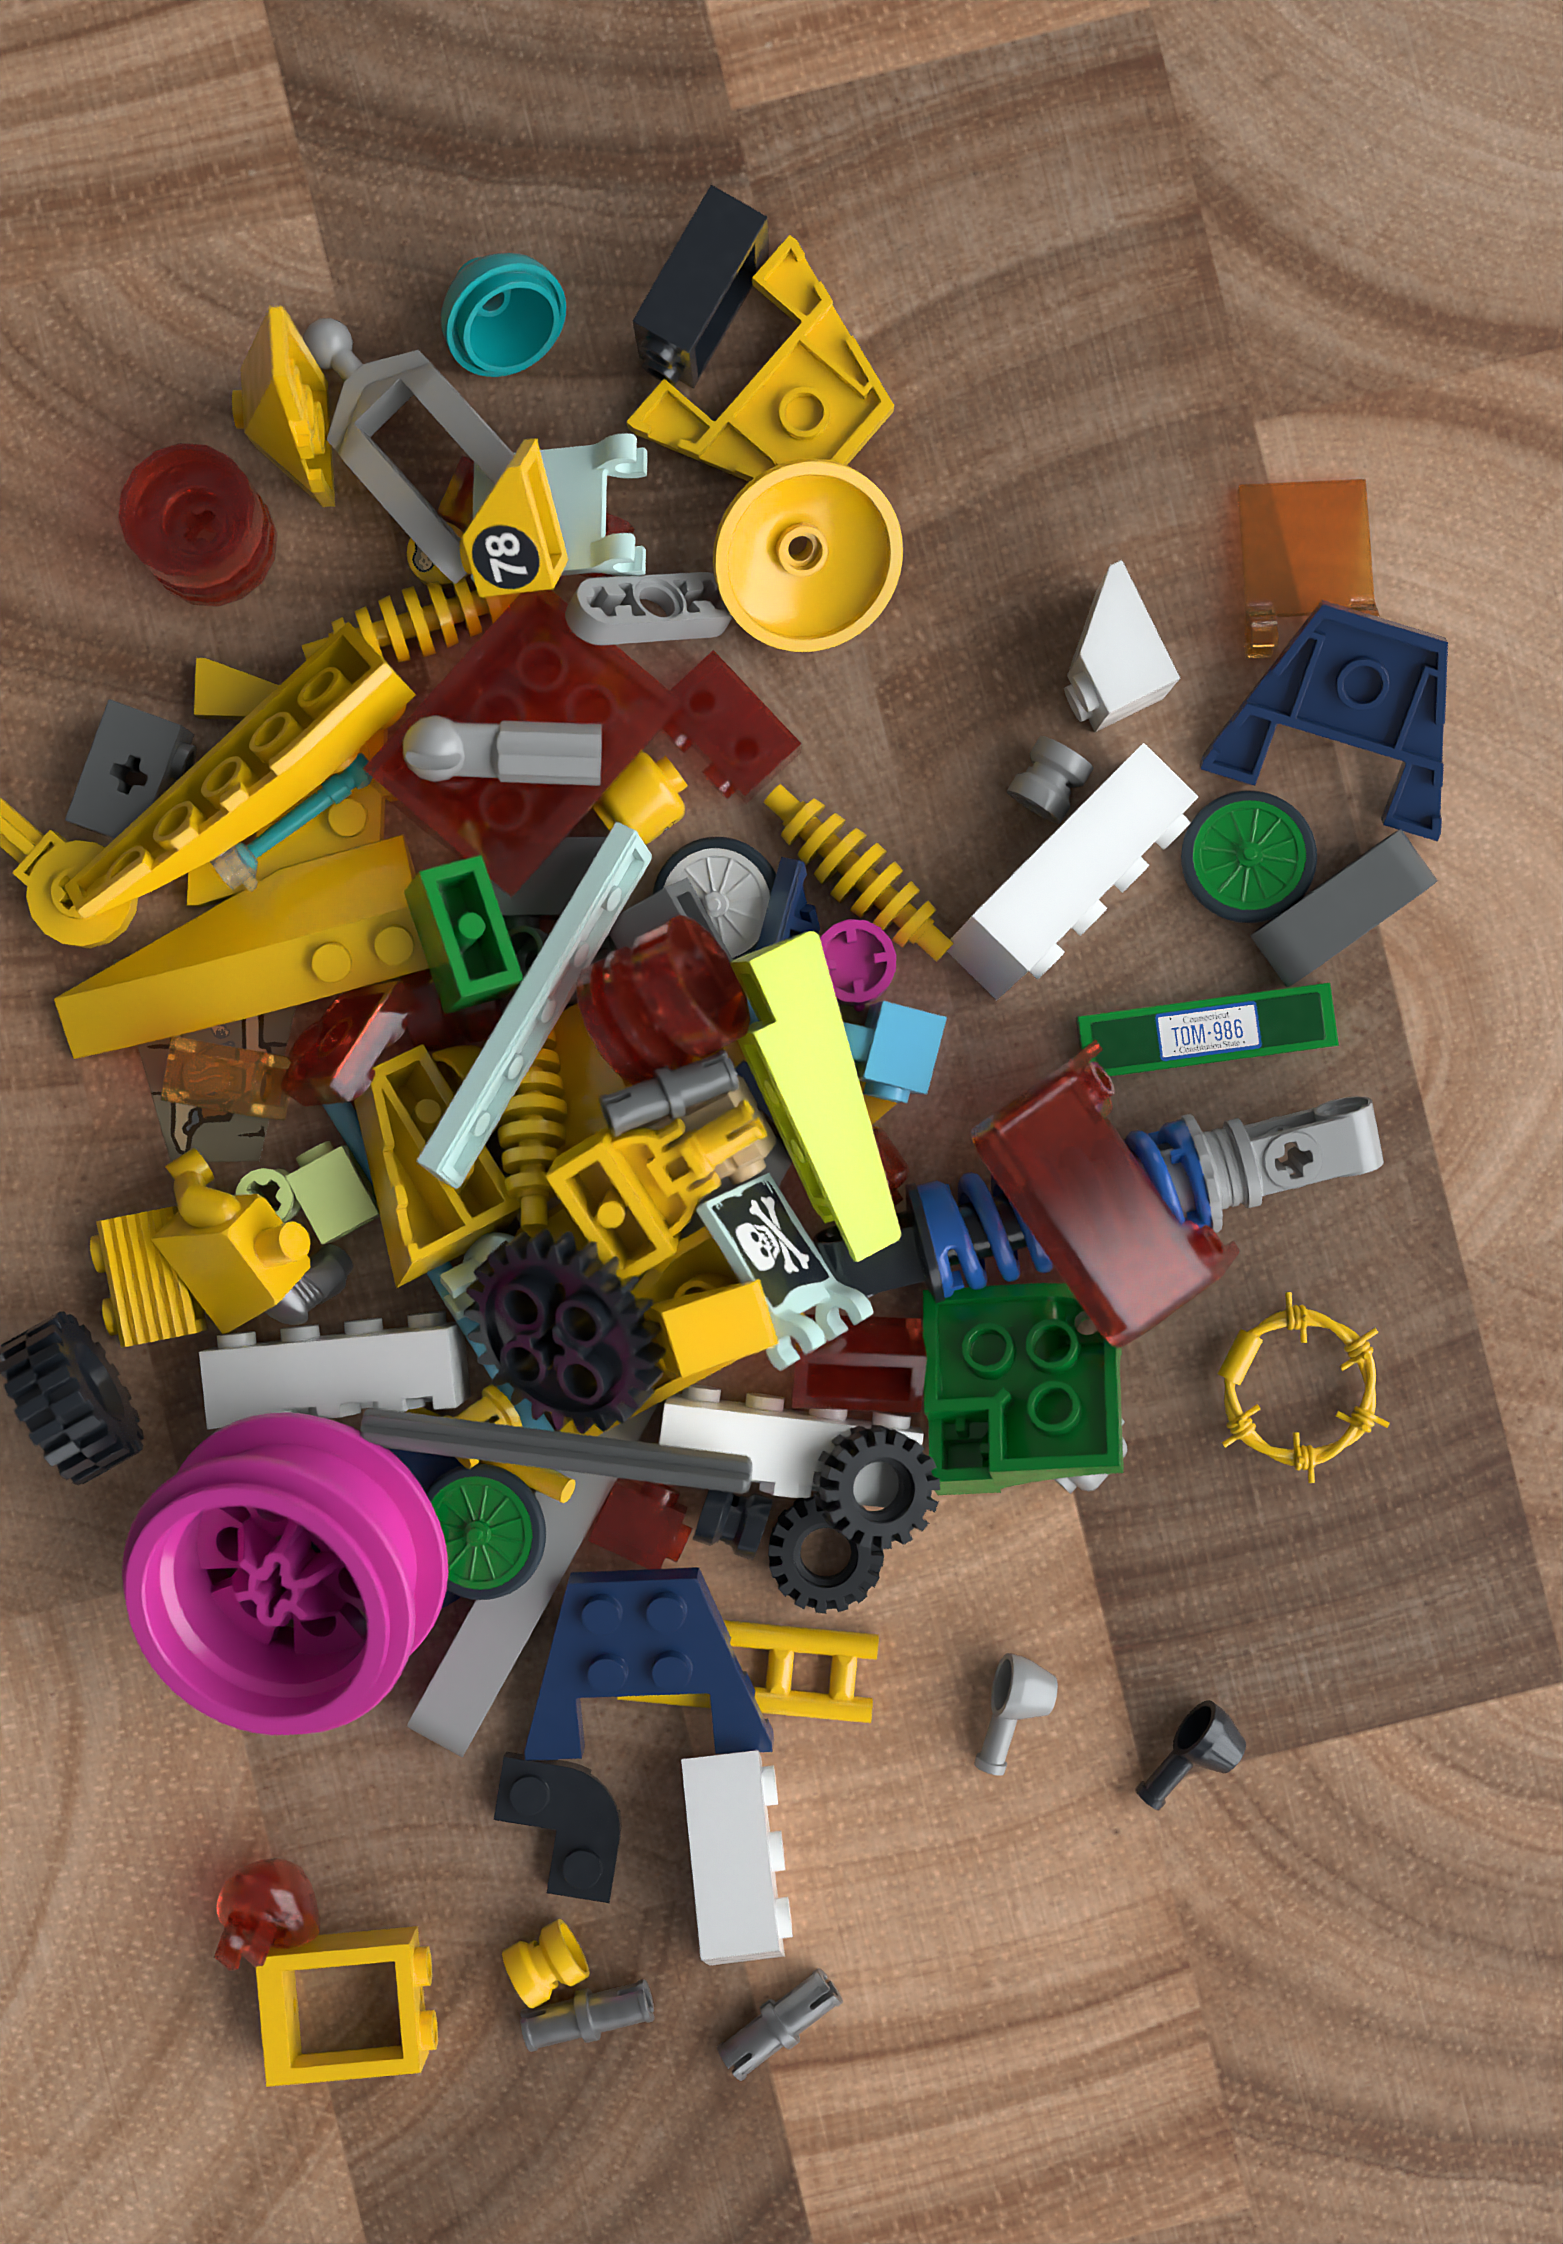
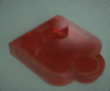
M400 981L369 985L344 992L329 1006L321 1019L310 1025L293 1044L288 1055V1060L291 1064L282 1079L281 1089L304 1107L345 1103L360 1097L374 1079L375 1070L372 1067L384 1048L394 1044L407 1028L409 1019L405 1015L418 996Z

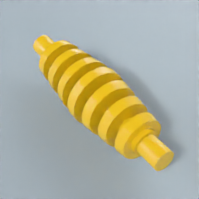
M463 577L456 584L452 582L456 597L445 599L439 581L426 584L432 604L421 607L415 588L411 586L401 590L408 612L396 615L389 595L378 600L384 619L372 623L365 606L354 611L359 627L355 629L382 658L383 655L380 648L392 644L398 662L411 660L405 642L406 639L416 636L423 657L436 654L429 632L441 629L445 644L449 648L459 643L454 624L465 621L470 637L482 633L479 616L489 613L491 622L495 627L506 622L503 612L508 611V607L535 599L533 591L479 597L477 590L470 592L466 579ZM343 617L331 622L334 632L328 633L329 637L301 645L306 660L345 625Z
M781 784L767 796L763 803L784 821L782 825L785 826V829L780 836L790 846L799 837L806 841L797 854L802 862L807 865L818 854L824 858L823 862L814 872V876L823 885L837 871L843 875L842 879L830 893L839 903L844 901L857 888L862 895L854 903L850 911L861 918L875 905L881 910V913L872 924L884 931L894 922L900 930L893 937L892 941L903 948L909 941L913 945L916 943L936 962L951 948L954 943L934 925L935 921L931 917L937 910L928 900L918 910L911 904L920 892L913 881H910L900 892L892 887L903 873L902 868L897 862L891 863L880 875L874 870L887 853L879 843L874 844L860 857L855 852L864 842L867 835L858 828H855L841 840L837 833L844 826L846 820L837 813H834L823 823L818 819V816L824 810L825 805L816 798H813L808 803L805 801L800 802Z
M553 1029L498 1121V1124L501 1125L498 1129L499 1144L503 1149L507 1150L501 1155L503 1169L506 1173L511 1174L505 1180L507 1195L521 1202V1228L526 1231H541L543 1228H548L547 1201L550 1198L556 1197L557 1193L547 1180L546 1175L555 1158L563 1153L559 1148L565 1144L566 1128L562 1123L567 1120V1103L561 1099L565 1095L563 1079L557 1075L561 1070L559 1055L552 1051L557 1046Z

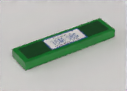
M1331 983L1076 1017L1084 1080L1339 1046Z

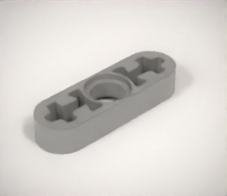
M709 572L590 578L579 585L565 611V618L570 629L582 640L595 645L712 638L721 635L733 618L720 597L714 574ZM640 599H647L656 603L665 611L667 617H658L650 613L642 606Z

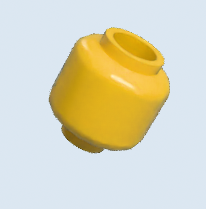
M635 750L601 774L600 785L593 786L597 798L590 805L611 832L617 821L636 830L645 845L680 821L685 814V804L678 793L688 787V785L666 755L657 762H654L647 753Z

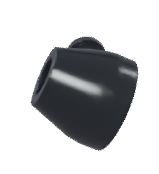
M1210 1700L1204 1701L1194 1707L1180 1724L1174 1737L1173 1751L1146 1782L1141 1781L1135 1791L1146 1804L1159 1811L1166 1804V1797L1194 1766L1223 1774L1234 1769L1245 1753L1246 1741L1231 1717L1220 1706Z

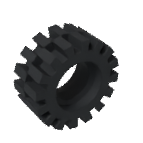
M871 1424L870 1429L856 1426L850 1428L852 1435L844 1437L839 1434L831 1441L836 1446L833 1451L828 1453L823 1450L818 1461L824 1463L822 1472L814 1471L813 1483L819 1486L820 1493L813 1495L816 1505L824 1511L821 1516L838 1533L866 1548L875 1545L881 1550L892 1549L893 1541H897L902 1545L912 1541L913 1538L909 1532L914 1528L923 1532L929 1522L923 1519L924 1514L927 1510L935 1513L939 1503L931 1498L932 1490H940V1479L931 1473V1470L937 1468L932 1457L923 1453L925 1448L917 1441L882 1425ZM886 1462L893 1467L898 1476L899 1487L896 1497L887 1507L881 1510H864L859 1506L854 1496L853 1489L856 1476L868 1464Z
M814 1496L806 1499L799 1498L794 1501V1505L788 1510H783L778 1517L775 1527L772 1528L768 1551L769 1568L772 1578L776 1579L778 1589L785 1597L787 1595L794 1600V1604L802 1609L808 1606L815 1608V1613L826 1614L828 1609H837L838 1612L848 1610L849 1604L855 1601L859 1604L867 1597L868 1590L872 1586L875 1588L880 1578V1569L883 1567V1550L875 1545L866 1548L847 1538L851 1546V1556L846 1567L832 1576H819L812 1573L801 1559L800 1551L803 1541L811 1532L817 1529L835 1528L827 1524L821 1516L824 1511L816 1505ZM859 1505L862 1509L866 1510L864 1506Z

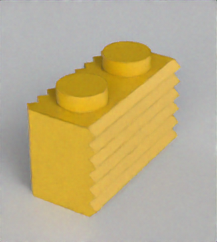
M177 1206L96 1221L99 1235H94L90 1238L92 1261L98 1273L106 1272L111 1297L103 1299V1318L109 1335L119 1336L121 1348L207 1330L205 1310L151 1240L179 1211Z

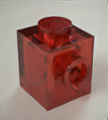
M617 1478L588 1541L647 1569H661L665 1558L675 1563L678 1562L693 1528L682 1523L688 1507L677 1502L681 1495L677 1490L664 1483L644 1481L643 1485H640L626 1478Z

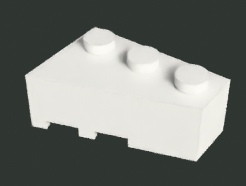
M758 1750L681 1759L701 1960L710 1966L785 1957L783 1938L793 1937L789 1898H778L775 1871L785 1870L783 1840L781 1831L770 1832L767 1806L778 1805L774 1765L762 1767V1759Z

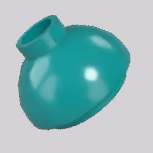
M495 253L471 259L459 269L448 288L442 305L441 328L446 345L456 361L474 374L486 377H502L520 372L539 361L558 339L566 317L565 294L562 286L551 271L532 257L518 253Z

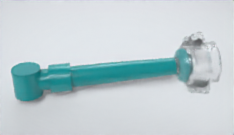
M363 753L358 754L352 764L344 769V772L339 775L335 773L323 782L321 789L300 803L248 845L239 842L211 860V864L232 890L243 883L252 892L258 884L256 873L258 868L257 858L312 820L333 803L339 804L352 794L351 790L353 788L362 789L377 778V771Z

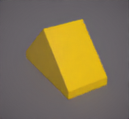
M759 1279L654 1302L648 1309L651 1321L658 1322L661 1325L662 1331L656 1338L658 1344L666 1349V1354L662 1357L665 1367L680 1377H685L779 1344Z

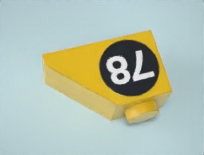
M537 438L526 439L522 442L460 539L462 566L467 574H473L479 597L554 589L569 560Z

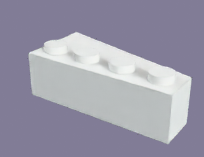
M446 1311L407 1315L408 1327L383 1329L382 1318L344 1322L345 1333L320 1336L319 1325L280 1329L281 1340L256 1343L255 1331L218 1335V1347H212L199 1352L207 1429L222 1428L237 1420L267 1413L290 1412L330 1419L359 1414L361 1409L364 1408L406 1412L408 1409L424 1407L425 1402L433 1401L434 1410L456 1408L471 1397L465 1335L457 1322H447Z

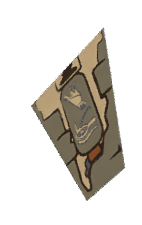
M122 959L113 960L114 964ZM296 1005L138 1045L170 1162L192 1148H195L206 1162L260 1160ZM186 1086L192 1087L196 1092L202 1095L191 1092ZM214 1091H215V1092H218V1093H216V1094H214V1095H206V1094H210V1093H212V1092H214ZM175 1101H180V1102L191 1103V1104H197V1105L194 1106V1105H189V1104L187 1105V1104H184V1103L179 1104L178 1102H177V1103H173V1102H175ZM199 1105L208 1106L211 1108L200 1107ZM235 1111V1113H236V1112H241V1113H247V1114L258 1115V1116H250V1115H244V1114H243V1115H240V1114H234L233 1112Z

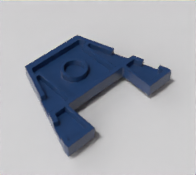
M1321 600L1204 752L1200 761V769L1255 786L1278 724L1402 761L1381 817L1383 825L1398 830L1402 829V831L1438 842L1442 829L1441 789L1443 787L1444 772L1442 760L1443 732L1446 716L1447 639L1443 636Z
M699 1567L570 1573L524 1751L525 1760L582 1759L585 1740L580 1698L705 1693L710 1695L715 1754L756 1750L759 1752H773L774 1731L768 1718L764 1719L755 1699V1689L747 1672L741 1669L730 1644L731 1636Z

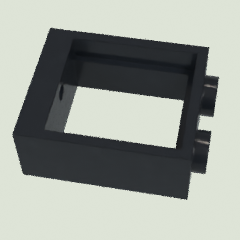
M712 184L710 185L632 320L639 358L644 360L642 367L650 375L659 381L665 379L672 386H675L679 380L694 389L752 289V277L769 259L768 216Z

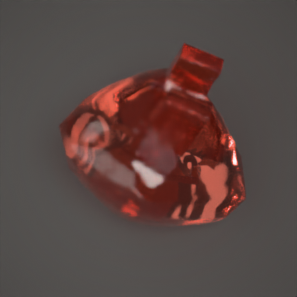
M279 1858L262 1859L248 1864L231 1874L223 1885L217 1901V1916L223 1924L224 1930L214 1958L229 1971L238 1970L242 1956L254 1967L264 1965L270 1947L295 1948L307 1944L317 1937L320 1933L321 1921L317 1898L310 1879L300 1866Z

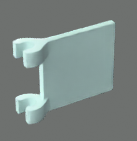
M616 434L594 445L540 450L569 559L561 576L585 573H604L615 576L644 575L646 549L643 546H635V536L632 533H617L606 536L607 475L618 478H640L647 476V450L644 447L637 448L636 436L634 434ZM475 462L473 518L495 485Z

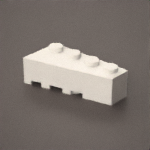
M1143 743L971 916L950 939L954 944L947 952L996 1000L1028 971L1038 980L1065 953L1056 944L1063 935L1072 928L1081 936L1107 910V907L1099 900L1113 884L1123 893L1148 868L1149 864L1141 857L1154 842L1163 850L1166 849L1188 827L1191 822L1183 813L1198 796Z
M693 1384L683 1389L682 1394L676 1393L667 1398L664 1406L659 1444L747 1455L751 1458L753 1464L751 1482L760 1483L759 1490L770 1493L773 1496L808 1498L811 1496V1490L819 1491V1486L813 1483L814 1471L822 1472L824 1463L818 1461L823 1450L828 1453L833 1451L836 1446L831 1441L839 1434L848 1437L852 1435L850 1428L863 1426L870 1429L871 1424L882 1425L907 1435V1437L921 1445L924 1434L920 1427L910 1426L911 1416L906 1414L875 1410L873 1411L872 1421L848 1418V1407L838 1404L810 1402L809 1412L783 1408L785 1398L779 1396L747 1393L746 1402L742 1403L721 1400V1389ZM886 1462L868 1464L858 1473L854 1482L853 1490L857 1503L864 1506L887 1507L894 1500L898 1492V1476L893 1467Z

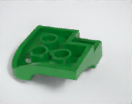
M1068 1283L985 1286L979 1290H974L970 1287L954 1290L951 1297L945 1298L944 1302L935 1304L929 1290H923L924 1413L928 1418L929 1456L932 1457L937 1467L931 1470V1473L940 1479V1490H934L938 1496L1001 1493L1003 1488L1031 1482L1076 1476L1124 1473L1120 1387L1121 1323L1115 1304L1105 1293L1089 1286ZM1086 1319H1096L1100 1322V1326L1093 1334L1085 1335L1078 1332L1080 1323Z

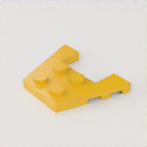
M789 235L752 277V284L799 325L797 329L716 421L711 420L667 380L663 379L627 420L628 429L634 434L750 482L770 468L800 459H825L847 466L894 412L892 400L853 335H850L833 306V300L824 285L816 278L805 259L804 251L798 241Z
M196 658L194 715L199 719L243 720L280 685L207 658ZM388 728L379 729L359 748L358 754L363 753L378 773L377 778L362 789L353 788L351 790L352 794L339 804L333 803L258 858L250 850H245L252 860L250 869L244 865L234 849H228L213 860L188 872L187 905L202 908L216 904V901L238 894L280 868L383 840ZM332 773V774H331L329 777H327L323 782H325L327 779H329V778H330L331 776H333L335 773ZM321 784L280 816L258 830L256 838L323 786Z

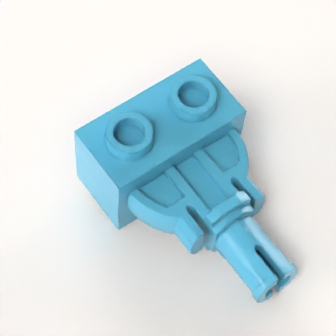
M744 996L735 1032L759 1021L746 996ZM881 1001L869 1006L864 1027L843 1022L859 1081L866 1082L863 1094L896 1103H908L910 1094H927L947 1017Z

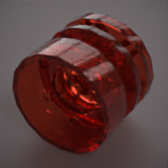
M178 443L154 451L131 472L121 491L118 518L127 545L170 594L192 605L219 607L243 599L263 583L275 561L278 534L269 508L257 493L248 477L230 456L208 445ZM203 529L212 534L214 532L217 533L210 542L201 537L197 539L199 532Z
M681 914L670 918L637 937L633 948L625 946L607 955L606 959L599 960L582 969L576 983L577 1000L585 1027L599 1053L612 1069L631 1085L653 1078V1070L667 1066L672 1071L692 1063L694 1056L703 1059L747 1035L750 1014L746 994L730 965L731 961L726 952L712 934L696 920Z

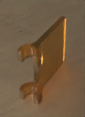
M1366 479L1239 485L1237 490L1245 594L1244 640L1246 659L1272 657L1273 648H1277L1279 645L1276 617L1309 616L1321 600L1380 617L1374 596Z

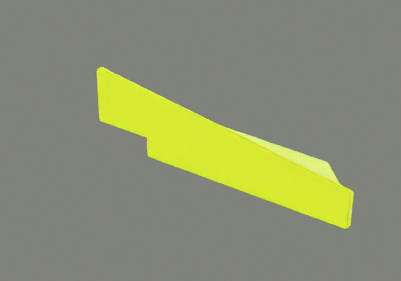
M810 931L741 956L730 962L759 1020L734 1032L813 1208L825 1223L836 1222L848 1248L849 1255L855 1262H859L898 1241L901 1237V1230L818 934Z

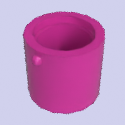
M845 919L843 922L834 924L821 935L820 942L837 1003L843 1006H854V1009L858 1012L863 1011L865 1004L874 1002L887 990L896 972L897 955L892 940L880 927L866 920Z

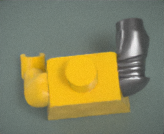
M195 1148L190 1149L165 1165L166 1170L175 1180L173 1189L179 1211L151 1240L222 1334L234 1330L263 1312L284 1324H303L308 1320L307 1312L316 1305L322 1304L336 1296L345 1288L347 1276L353 1269V1263L343 1249L332 1244H326L309 1258L307 1254L310 1250V1238L306 1229L297 1222L283 1223L266 1198L259 1194L233 1196L232 1194L206 1187L215 1178L210 1167Z

